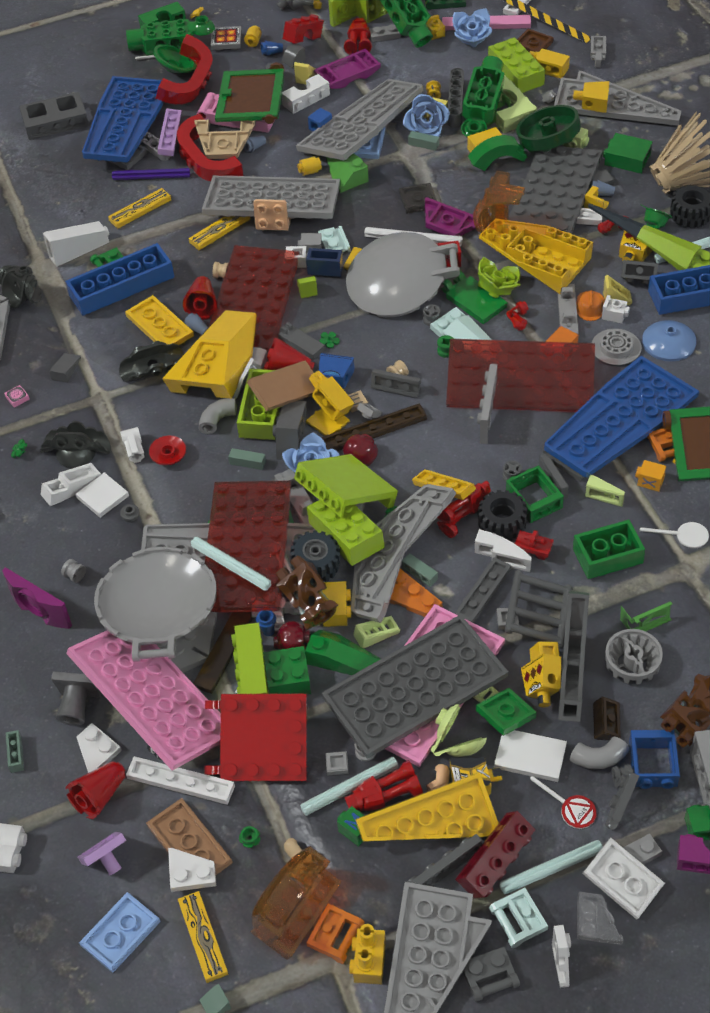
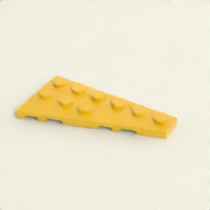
M480 772L355 819L362 841L473 837L475 834L479 837H488L498 825L496 814Z

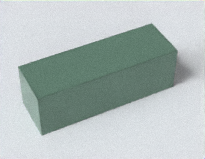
M411 131L408 136V145L436 151L439 146V137Z
M232 448L228 456L229 464L263 470L266 463V457L263 453Z
M409 553L402 560V568L429 587L438 580V572Z
M19 730L6 732L9 770L11 773L24 771L21 734Z

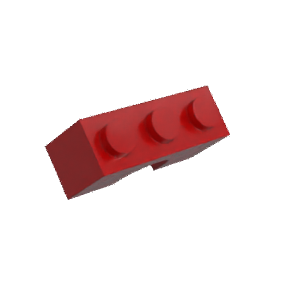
M311 14L308 17L301 16L298 19L292 18V20L285 21L282 39L295 44L303 42L304 36L312 40L321 38L324 20L320 19L317 15Z

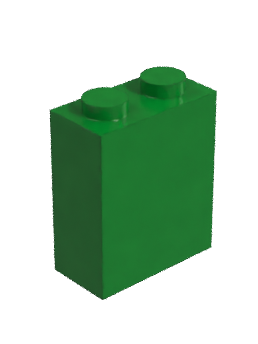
M615 133L613 139L610 138L608 148L604 150V165L642 174L651 155L653 141Z

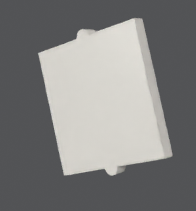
M250 358L240 377L234 394L235 398L238 397L247 380L249 369H251L254 361L253 358Z

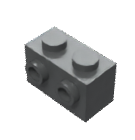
M623 260L621 278H625V282H635V279L642 280L644 284H649L650 276L657 275L658 263Z

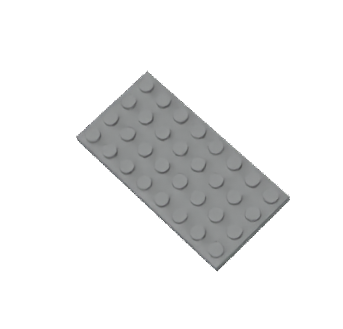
M213 175L202 207V215H223L226 217L254 216V200L266 199L285 200L287 202L288 217L291 219H333L340 179Z

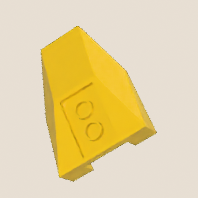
M495 218L479 235V239L559 294H561L562 287H567L592 257V241L546 225Z
M225 310L162 378L170 392L186 394L189 386L211 388L216 397L232 399L240 377L250 358H252L256 313Z

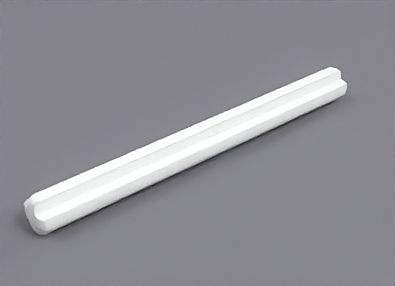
M366 227L364 232L365 237L380 238L398 232H412L424 235L435 243L459 241L460 246L463 243V237L373 227Z

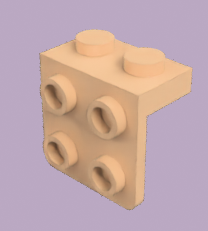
M254 200L255 228L257 230L289 229L291 218L288 217L287 202L285 200Z

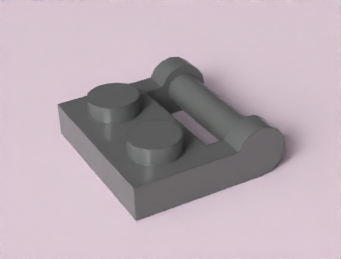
M505 947L471 958L463 970L475 1002L483 1000V997L509 987L513 989L520 987L519 978L513 969ZM504 974L508 976V978L480 988L477 985Z

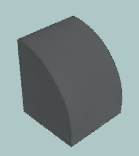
M291 43L286 48L282 58L283 63L294 68V62L302 63L305 61V49L298 43Z

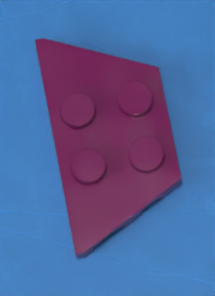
M428 197L425 198V227L444 235L462 236L483 224L484 219Z

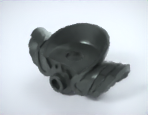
M7 265L0 268L2 294L9 300L10 307L13 309L21 307L27 298L31 304L41 302L42 291L37 286V280H35L32 274V268L26 265L20 267L17 265Z
M155 341L144 347L138 346L130 356L120 362V377L123 381L127 382L137 380L138 378L143 379L147 376H158L164 371H169L181 359L184 352L177 344H166L160 341ZM151 360L157 361V363L152 364L151 366L148 367V362H149V361H151Z
M73 421L68 427L60 426L57 430L51 429L41 445L40 452L56 450V457L61 465L68 468H76L92 461L96 452L109 455L111 453V445L108 437L102 430H96L94 427L85 428L81 422Z

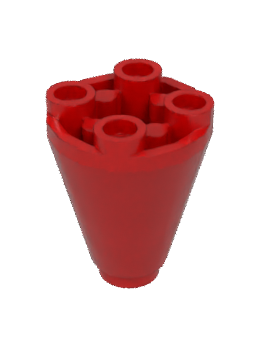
M274 338L272 348L269 349L267 355L269 359L266 361L264 370H278L306 360L313 371L315 362H312V359L283 340Z

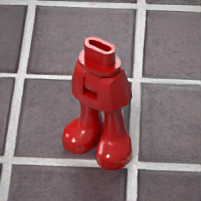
M355 18L347 32L349 39L344 43V50L349 55L357 52V40H360L359 51L366 49L370 52L372 49V43L369 40L370 29L364 18Z
M484 481L481 484L477 483L475 491L464 500L457 499L451 502L437 517L439 519L437 524L447 537L454 538L458 534L456 523L469 514L473 515L478 511L480 501L491 492L488 481Z
M408 760L402 763L399 769L381 779L376 780L374 776L369 777L353 790V794L344 798L348 808L352 806L356 810L360 809L361 812L363 809L364 811H372L384 808L385 803L398 796L410 793L415 797L423 794V790L417 775H415L413 766ZM401 780H406L390 789L382 791V789L387 786H390Z

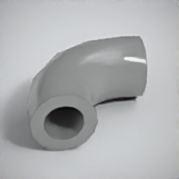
M236 398L220 399L210 404L201 414L199 431L204 434H212L217 430V423L220 419L227 416H236Z
M612 737L605 746L600 748H592L579 742L571 753L570 761L587 769H605L620 762L630 749L628 744L618 737Z

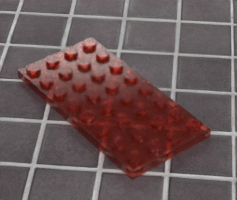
M234 245L217 299V309L213 312L209 327L225 310L256 313L253 348L265 349L268 355L274 338L278 337L297 270L298 258L294 257L295 255H300V252Z
M450 339L446 407L480 408V400L484 399V396H482L483 385H487V382L484 381L485 372L489 371L490 364H497V382L493 398V409L577 412L594 396L595 343Z
M291 481L214 483L207 542L271 580V587L265 591L208 556H205V565L212 570L217 589L215 603L210 612L281 611L282 591L276 585L280 582L276 572L285 567Z

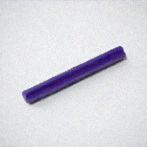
M189 168L112 172L113 180L190 177Z

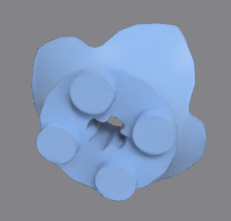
M486 8L474 11L471 16L465 12H454L452 20L455 29L454 34L463 43L476 47L492 33V27H489L490 15Z
M419 94L414 98L412 108L405 114L403 125L410 131H418L419 133L439 137L443 124L447 123L450 112L443 103L434 100L433 97ZM426 113L431 115L429 120H427V118H424V115Z
M314 432L303 438L298 450L291 448L282 453L285 464L293 472H296L298 462L340 456L337 450H327L324 440Z

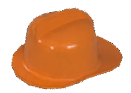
M590 290L582 292L577 296L576 307L580 318L586 321H595L602 317L604 297L600 293Z

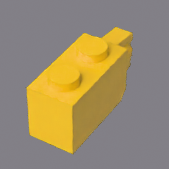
M541 49L540 52H529L545 69V75L561 79L569 69L570 56L546 49Z
M316 371L309 377V380L315 387L312 397L332 421L349 413L355 403L332 376L326 378L320 371Z

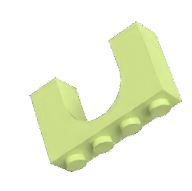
M504 75L502 92L510 99V103L513 106L496 112V125L503 133L516 129L519 122L530 113L536 111L537 107Z

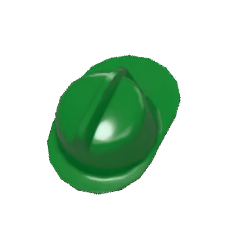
M645 207L644 221L647 226L655 229L663 228L667 221L673 218L665 212Z

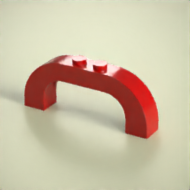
M186 34L179 54L193 60L197 67L191 79L185 83H175L163 78L155 99L170 104H186L195 100L201 90L205 89L207 85L206 80L209 81L212 74L210 69L213 57L209 48L202 41Z
M200 113L186 119L179 126L177 141L180 156L186 160L188 167L192 168L199 177L211 181L213 175L244 176L242 164L235 156L221 161L210 160L196 146L194 141L199 138L194 121L205 120Z

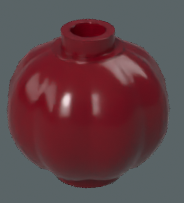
M355 434L347 439L343 447L344 455L352 454L364 465L369 466L376 459L378 448L371 436Z
M297 621L286 622L279 628L277 637L273 638L274 647L281 650L304 646L306 650L311 637V631L306 630L304 625Z

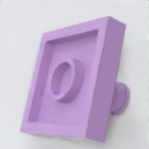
M114 832L77 858L85 866H89L100 859L108 874L112 875L122 867L111 851L125 842L126 839L122 833Z

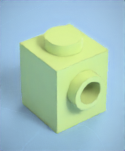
M581 127L580 132L570 143L563 144V146L583 149L589 142L588 130Z

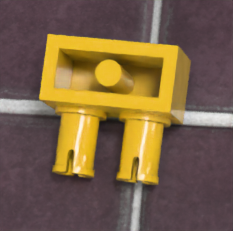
M370 924L362 925L360 929H357V937H352V951L355 952V958L350 959L349 974H353L354 983L382 985L386 934L384 930H374Z

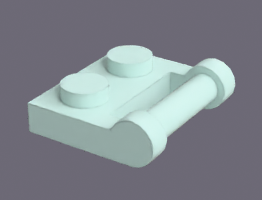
M526 888L510 894L489 906L492 915H496L507 934L511 948H516L524 941L548 930L547 923ZM509 907L522 932L518 934L515 932L503 909Z

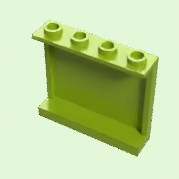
M352 454L298 462L294 477L298 483L340 517H343L345 506L378 500L385 507L393 508L398 490Z

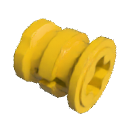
M435 80L429 81L426 84L427 95L434 97L435 93V98L440 99L441 84Z

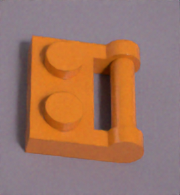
M671 429L655 430L647 436L659 462L674 456V449L663 451V448L673 446Z
M328 903L307 941V946L333 958L338 963L344 964L347 958L346 953L352 944V937L356 936L357 929H360L365 922L361 918ZM345 922L349 923L351 926L339 949L333 948Z

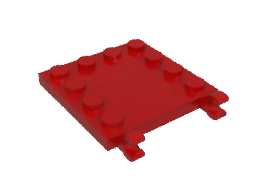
M221 694V700H205V709H221L220 765H206L205 775L220 774L221 779L228 781H307V694Z

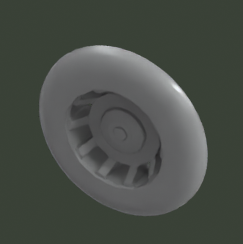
M623 329L604 330L598 333L591 343V348L596 358L610 365L629 364L638 358L642 349L640 340L633 333Z

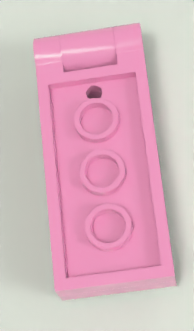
M209 92L197 114L200 113L205 120L209 119V124L240 128L241 121L215 122L219 95ZM256 120L253 130L269 133L273 123L267 124L265 120Z

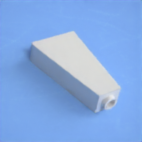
M99 221L43 233L49 258L57 267L109 243V231Z

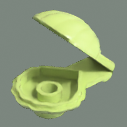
M456 704L448 710L442 708L435 723L439 725L437 741L431 748L435 756H440L445 752L455 757L470 756L477 753L486 743L487 738L480 737L436 751L440 742H443L459 713L460 704Z

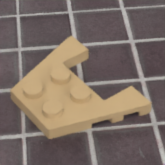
M209 119L194 121L205 156L208 159H227L233 156L238 158L256 125V120L241 121L240 131L209 132Z

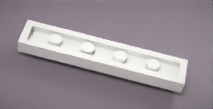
M135 756L126 773L127 779L226 805H228L235 787L232 781L182 768H176L172 771L166 764Z

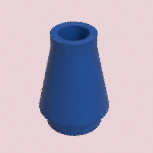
M261 42L262 55L268 56L283 52L282 43Z
M261 610L256 617V622L259 623L260 629L265 636H272L275 632L276 615L271 610Z

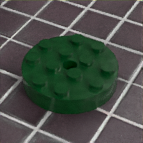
M553 105L536 110L524 117L517 125L516 133L519 143L524 149L530 152H547L552 148L570 143L580 132L581 121L578 111L574 107L569 105Z

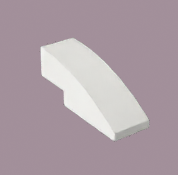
M92 463L60 472L58 479L42 483L41 496L50 506L76 495L78 491L100 476L101 473Z
M479 529L475 539V553L490 556L492 559L495 557L510 564L511 568L530 572L532 557L523 549L501 536Z

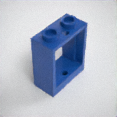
M631 730L629 738L631 767L633 773L639 775L635 787L642 789L651 787L670 789L678 787L680 772L675 730L671 732L665 730ZM637 748H668L670 773L640 774Z

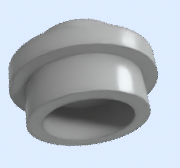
M553 90L547 91L542 95V101L547 103L554 101L557 95L556 92Z

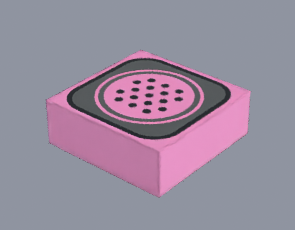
M20 385L4 393L14 408L30 400L28 394Z

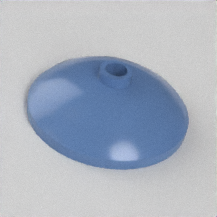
M673 320L653 323L644 331L642 344L647 353L663 361H679L689 357L694 352L697 341L694 332L688 326Z

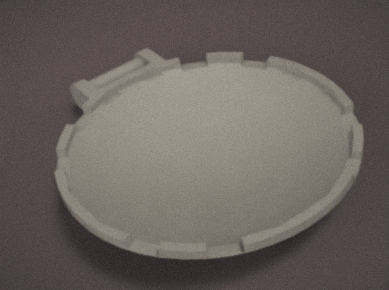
M398 232L380 237L365 246L351 262L346 277L348 294L352 302L367 314H376L378 317H398L414 312L420 308V305L430 301L438 293V288L444 282V279L460 275V268L457 264L458 246L455 243L438 246L432 239L412 232ZM446 255H450L451 267L448 268L446 267Z
M153 547L132 553L131 557L123 561L120 559L109 568L107 575L100 579L94 597L96 614L106 630L114 636L132 643L133 662L140 661V659L160 657L174 659L176 656V639L198 627L212 610L217 592L216 581L212 570L205 565L204 560L193 553L190 555L183 552L182 549L174 547ZM168 643L167 649L141 651V645Z

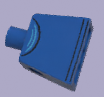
M321 353L319 371L326 378L332 376L344 389L355 370L354 357Z

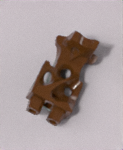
M297 555L291 560L295 570L290 573L286 567H283L276 572L280 581L276 585L286 595L294 608L301 607L305 611L300 618L306 630H309L329 620L335 614L338 604L333 600H329L321 591L327 587L319 576L314 564ZM310 579H314L317 586L310 583ZM296 591H298V599L294 596ZM310 596L315 597L313 606H310L308 603Z
M697 674L694 677V686L690 695L688 696L684 690L660 716L663 720L661 727L667 732L675 730V733L678 735L676 738L677 743L681 747L686 745L690 747L693 742L694 733L705 731L710 725V675Z

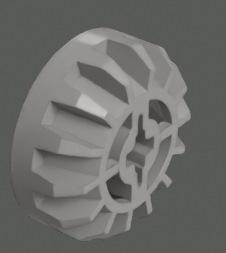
M626 629L617 632L609 639L605 651L608 671H613V677L616 679L619 677L624 678V683L635 680L636 684H641L643 679L646 681L652 680L653 675L658 674L660 670L663 651L658 640L648 632L639 629ZM624 654L623 664L619 665L618 659ZM647 661V667L644 670L643 662ZM622 668H626L628 671H632L633 673H627L626 671H623Z

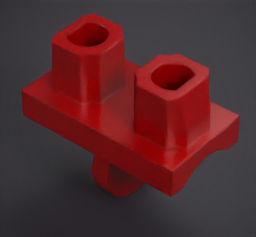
M520 530L514 544L523 549L527 554H535L538 559L545 560L548 558L554 540L539 536V531L536 530L533 533Z

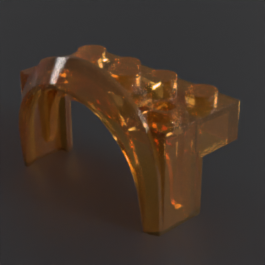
M497 170L495 176L490 179V186L486 188L483 199H480L473 212V222L479 234L495 218L508 220L509 204H520L525 188L510 185V173Z
M311 846L297 853L283 866L260 896L251 915L253 928L250 932L286 960L292 957L342 882L325 869L330 861ZM294 877L296 880L302 883L305 889L301 887L299 884H297L295 881H293L291 878ZM304 895V897L302 898V900L300 901V903L298 904V906L296 907V909L293 911V913L291 914V916L289 917V919H288L287 922L285 923L286 919L288 918V916L290 915V913L292 912V910L294 909V907L296 906V904L299 902V900L301 899V897Z

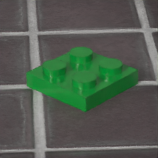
M510 688L476 705V711L503 736L535 719L537 713Z

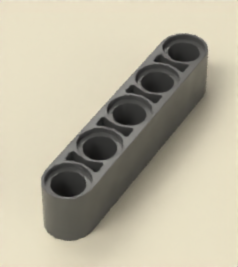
M453 68L450 71L448 99L450 115L448 125L452 128H458L462 125L464 70L461 68Z

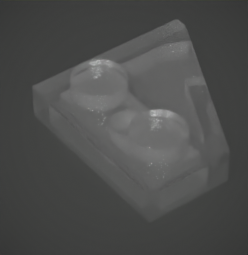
M579 892L577 895V939L621 945L623 943V936L618 934L614 925L615 920L607 910V904L601 894Z

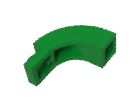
M499 135L481 142L472 150L468 157L474 167L485 171L499 157L512 156L524 162L527 155L524 152V147L517 143L515 137Z

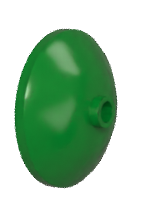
M164 44L157 45L154 48L153 54L156 60L167 71L177 74H188L196 69V63L190 58L179 54V48Z

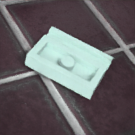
M342 226L336 229L332 227L318 231V233L322 234L324 249L342 250V253L344 251L351 252Z

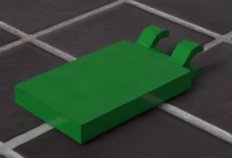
M461 270L460 275L453 279L456 283L455 285L449 279H445L442 283L444 287L441 290L446 293V298L481 324H485L507 308V301L500 296L497 298L490 296L488 291L478 286L476 279L471 276L466 278Z

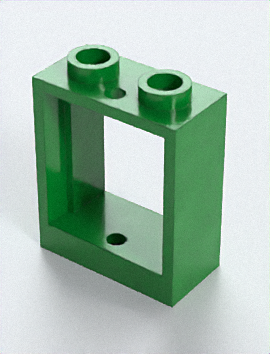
M539 465L506 480V490H509V493H517V497H522L518 492L519 490L536 482L548 496L531 505L526 502L527 520L529 523L535 522L563 508V494Z

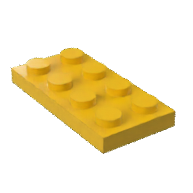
M154 295L125 311L126 317L153 342L160 341L166 344L180 345L194 336L193 331Z

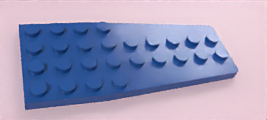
M112 76L99 102L82 150L83 158L98 161L129 162L162 108L164 102L155 99L162 80Z
M640 356L608 381L545 442L544 450L583 477L588 478L645 439L651 432L662 427L663 411L685 408L699 396V390L645 357Z

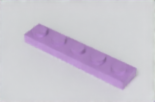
M166 109L158 145L159 155H174L182 110Z

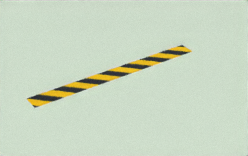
M502 0L585 43L591 40L590 36L519 0Z

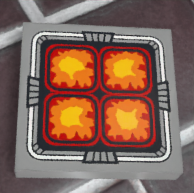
M241 26L215 27L211 34V50H236L241 48Z

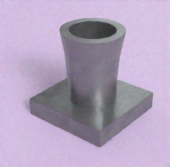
M53 672L51 680L59 692L63 694L55 719L69 725L84 724L86 697L101 698L102 693L85 674Z

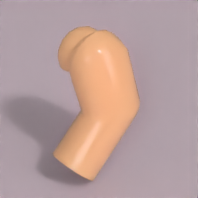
M438 764L435 767L436 779L426 785L428 791L448 784L450 770L447 765Z

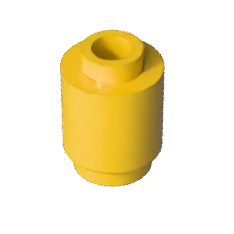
M258 26L249 27L244 37L245 44L250 47L257 46L262 35L261 29Z
M310 157L299 160L297 168L298 172L305 176L318 173L319 170H322V165L319 157Z

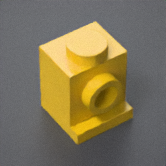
M439 15L431 16L426 23L433 35L431 40L445 37V25L439 19Z

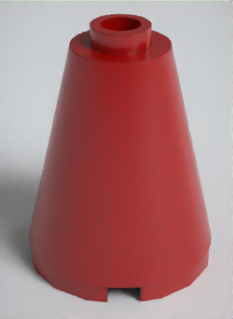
M205 276L197 277L183 298L184 311L188 314H198L202 320L210 318L217 309V300L211 281Z
M112 761L71 781L66 786V789H69L67 794L68 800L80 814L83 812L88 814L86 818H96L124 780L125 768L122 764Z

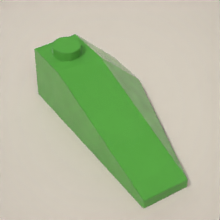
M354 153L347 160L343 161L326 157L332 179H340V193L369 182L368 166Z

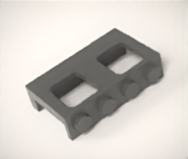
M79 92L19 106L29 140L89 126Z

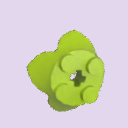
M483 257L478 264V286L488 291L490 296L497 298L499 295H510L512 290L520 286V283H518L521 276L519 267L506 266L501 270H497L495 263Z

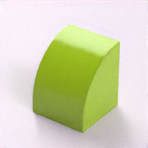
M315 276L297 279L301 298L318 295Z

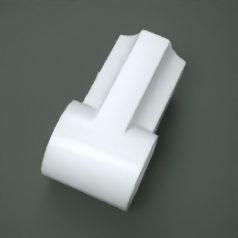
M138 427L120 431L129 461L134 463L141 462L144 458V451Z

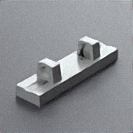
M569 284L567 287H562L561 294L557 293L559 325L579 334L575 284Z
M288 469L274 475L275 481L281 491H284L286 499L301 523L309 524L307 506L313 502L303 486L294 479L295 473Z

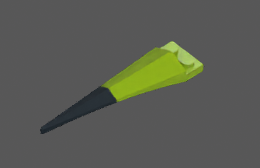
M593 204L588 205L591 210L613 222L651 248L678 271L710 265V252L701 249L702 246Z

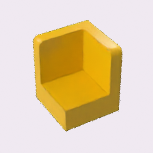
M592 186L585 195L584 208L590 209L588 205L593 204L606 209L609 206V202L598 198L599 188Z
M537 642L529 649L531 661L543 653L559 656L558 642Z

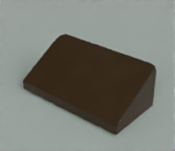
M602 696L593 703L594 739L611 740L612 737L621 739L620 703Z

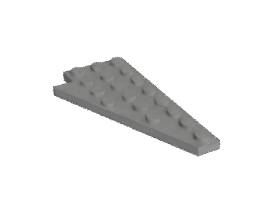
M580 70L577 79L561 78L554 105L572 106L581 115L679 126L681 110L609 82L606 113L582 109V100H573L574 90L583 91L585 82H602L606 80Z
M410 882L404 883L384 1013H438L491 926L492 920L470 916L473 894Z

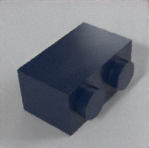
M309 248L306 258L308 275L341 277L343 269L342 250Z

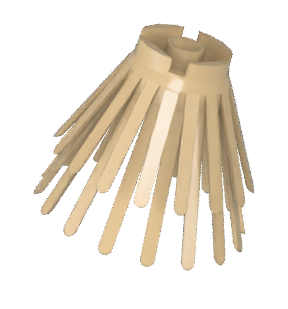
M697 111L682 130V124L677 127L656 162L649 166L652 169L650 171L657 184L663 186L664 189L662 191L664 194L687 185L710 188V185H706L710 184V178H706L710 177V171L699 172L710 167V159L696 163L710 154L709 145H705L701 149L698 147L710 138V131L704 136L700 132L693 138L707 123V120H703L698 125L696 121L700 118L701 114L697 115Z

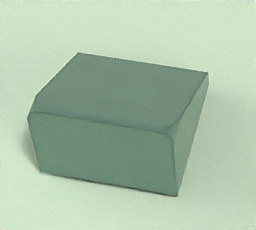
M219 984L215 985L199 1000L206 1013H225L231 1009L230 1003Z

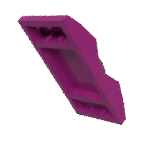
M363 49L314 69V73L326 79L331 89L345 88L350 82L358 78L367 79L381 67V64L366 49Z
M5 567L2 570L10 593L21 610H29L33 614L42 617L46 625L70 629L72 623L64 602Z

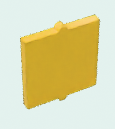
M322 408L315 411V414L306 420L308 425L324 436L341 431L350 422V419L345 416L332 421Z

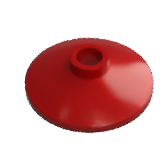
M176 436L160 437L149 448L150 458L160 465L175 464L186 453L184 441Z

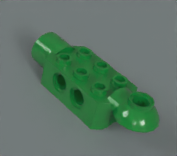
M380 0L399 33L409 36L416 48L422 47L431 41L433 35L426 25L431 16L421 0Z
M205 15L196 17L195 21L178 19L156 23L149 22L143 24L139 29L126 30L129 51L141 50L147 56L154 55V48L161 44L181 49L186 34L193 37L194 34L205 36L215 30V25Z
M487 56L483 59L481 66L474 67L463 101L462 116L467 120L462 123L461 131L466 138L467 136L487 130L486 123L493 122L504 86L505 75L502 72L504 63L498 57Z

